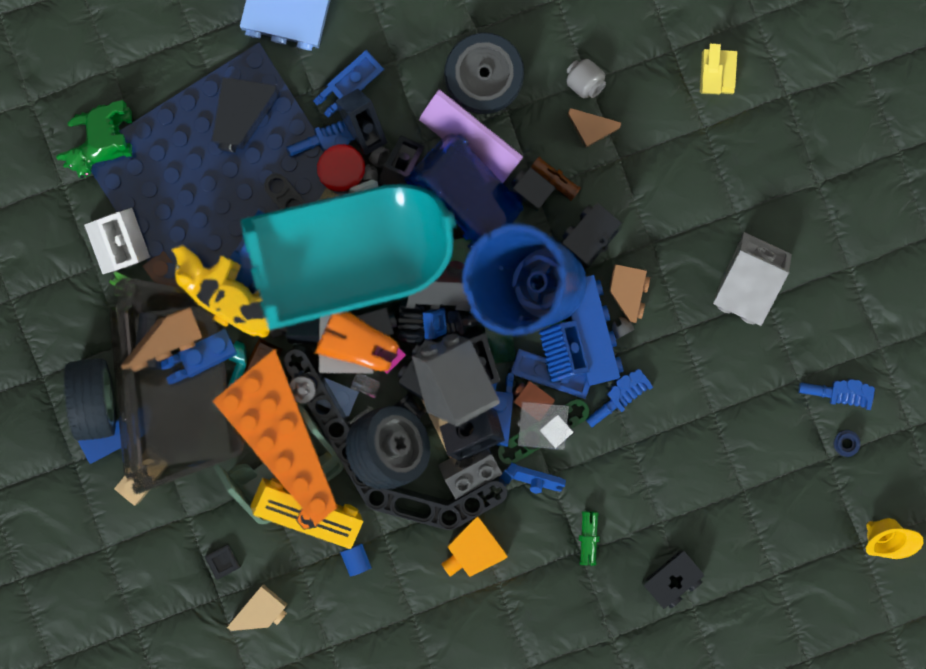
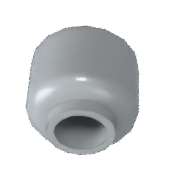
M584 59L580 62L576 60L567 69V85L582 98H595L606 85L604 71L589 59Z

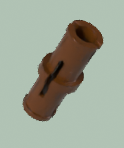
M539 156L530 167L570 201L573 200L581 187L562 174L563 171L560 169L556 170Z

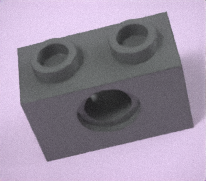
M489 448L462 461L451 457L438 464L442 476L455 499L502 475Z

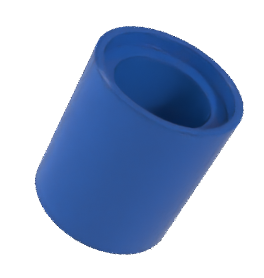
M362 543L340 552L350 577L372 568Z

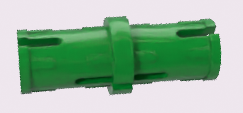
M582 511V535H579V541H581L580 565H597L596 549L597 542L600 540V536H597L599 512Z

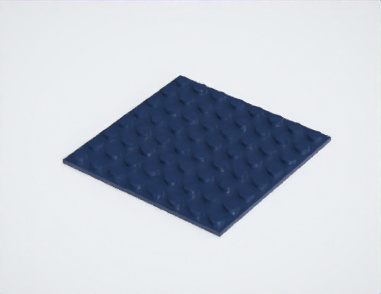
M257 43L121 129L119 132L124 134L126 143H131L132 156H121L113 160L95 163L91 170L117 213L129 208L133 209L150 255L147 261H150L155 256H159L164 250L173 262V264L166 263L168 272L164 277L168 279L174 278L176 275L177 258L172 249L183 245L200 259L205 268H213L219 262L221 255L227 259L230 258L242 241L243 232L240 219L255 216L258 209L264 213L280 210L264 189L265 179L271 174L278 173L283 175L307 204L346 195L350 191L349 189L336 192L328 189L321 183L317 175V163L324 151L321 150L319 145L313 149H308L291 157L289 156L286 147L308 137L315 136L314 128L260 43ZM222 77L276 86L279 90L278 98L244 149H236V153L218 149V145L212 141ZM274 179L270 183V190L273 193H279L284 188V182L281 179ZM292 199L287 203L286 207L299 206L301 203L299 200ZM185 290L183 295L177 298L183 301L177 306L178 310L191 308L199 330L215 321L213 319L215 314L200 306Z

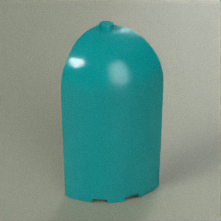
M411 185L380 186L240 219L246 251L249 252L252 266H256L251 268L255 287L260 293L262 300L260 304L269 330L405 297L425 289L442 274L450 260L453 246L451 228H455L452 212L446 211L438 196L429 190Z

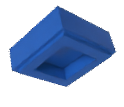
M444 307L431 309L423 313L425 339H435L447 333Z

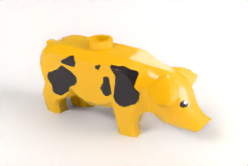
M182 245L172 249L177 258L175 275L177 284L200 306L215 314L213 318L215 321L226 327L230 323L253 336H268L270 330L261 308L260 302L262 300L259 290L252 294L249 288L235 280L241 266L239 263L221 255L219 262L213 268H205L200 259Z

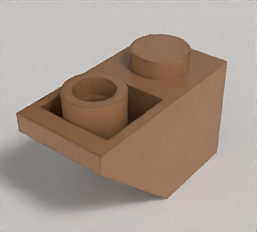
M614 265L609 292L630 322L636 323L637 318L642 319L645 303H641L643 292H648L650 277H646L647 271Z

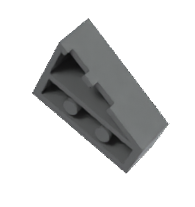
M449 261L445 270L432 284L417 293L409 295L406 308H415V304H431V309H439L440 305L455 306V310L471 311L472 308L467 294H464L463 290L465 265L459 261Z

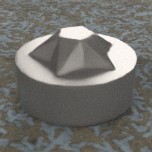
M297 376L289 384L297 403L309 402L315 395L316 385L308 376Z

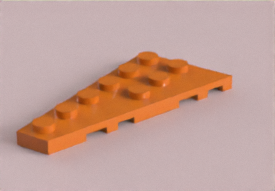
M274 349L215 398L213 402L317 525L337 508V504L288 384L276 349Z

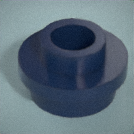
M841 431L834 439V448L842 456H853L860 449V438L853 431ZM846 438L851 441L849 448L842 446V442Z

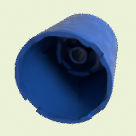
M505 225L489 234H485L470 251L464 266L463 290L464 294H467L472 313L482 324L499 333L519 335L530 333L570 317L583 301L586 292V274L582 263L576 255L543 232L524 225Z

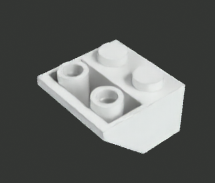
M132 208L84 225L102 274L150 258Z

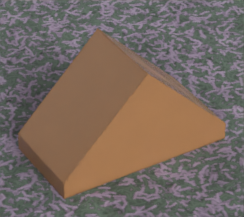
M572 108L569 109L567 115L585 148L614 133L621 125L620 122Z

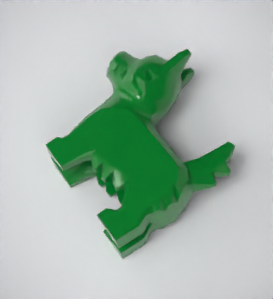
M120 100L109 105H98L88 113L75 114L74 118L68 122V125L86 126V141L66 152L59 153L56 159L66 161L63 164L64 168L76 171L79 178H85L91 175L92 166L95 163L113 160L121 156H132L131 143H126L124 134H121L118 128L124 121L127 124L132 123L131 109L126 107L124 100Z

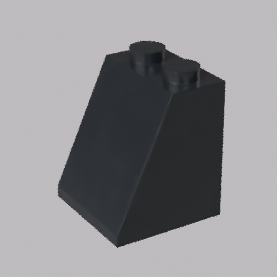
M222 77L212 141L218 145V149L231 153H236V149H244L278 98L279 90L276 86Z

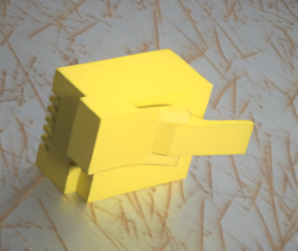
M710 44L709 50L704 49L702 51L701 94H734L737 51L720 50L721 44Z

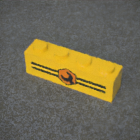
M262 478L250 505L254 516L348 549L352 548L363 524V519L356 507L349 504H344V506L337 504V508L316 525L276 478H271V480Z

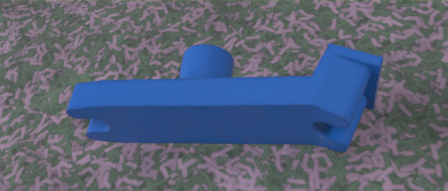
M511 463L500 477L506 484H509L512 479L531 484L530 491L533 493H541L542 487L562 492V487H565L566 480L560 477L521 467L514 463Z

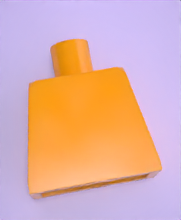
M477 516L447 545L453 555L441 565L450 577L462 568L470 577L505 560L508 556L480 517Z

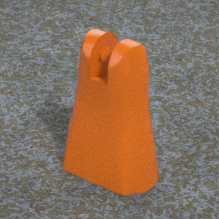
M344 311L330 315L315 353L377 371H389L392 363L380 356H374L377 346H380L386 351L397 354L399 345L391 337L366 324L350 312Z

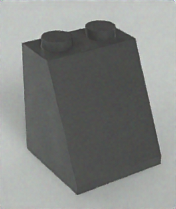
M450 334L445 336L441 342L426 346L421 349V352L412 356L427 413L458 426L500 404L499 398L469 339L457 334Z

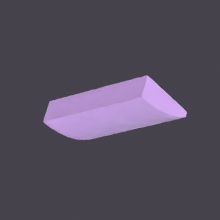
M440 90L435 94L419 121L500 186L523 158V156Z

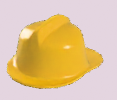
M892 518L869 521L866 524L868 530L866 552L871 556L902 559L918 552L924 543L923 536L919 532L902 528Z

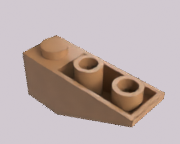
M191 308L182 309L158 319L121 365L122 369L132 368L133 371H137L147 367V361L156 358L157 361L172 356L171 351L176 348L184 351L194 347V341L202 338Z

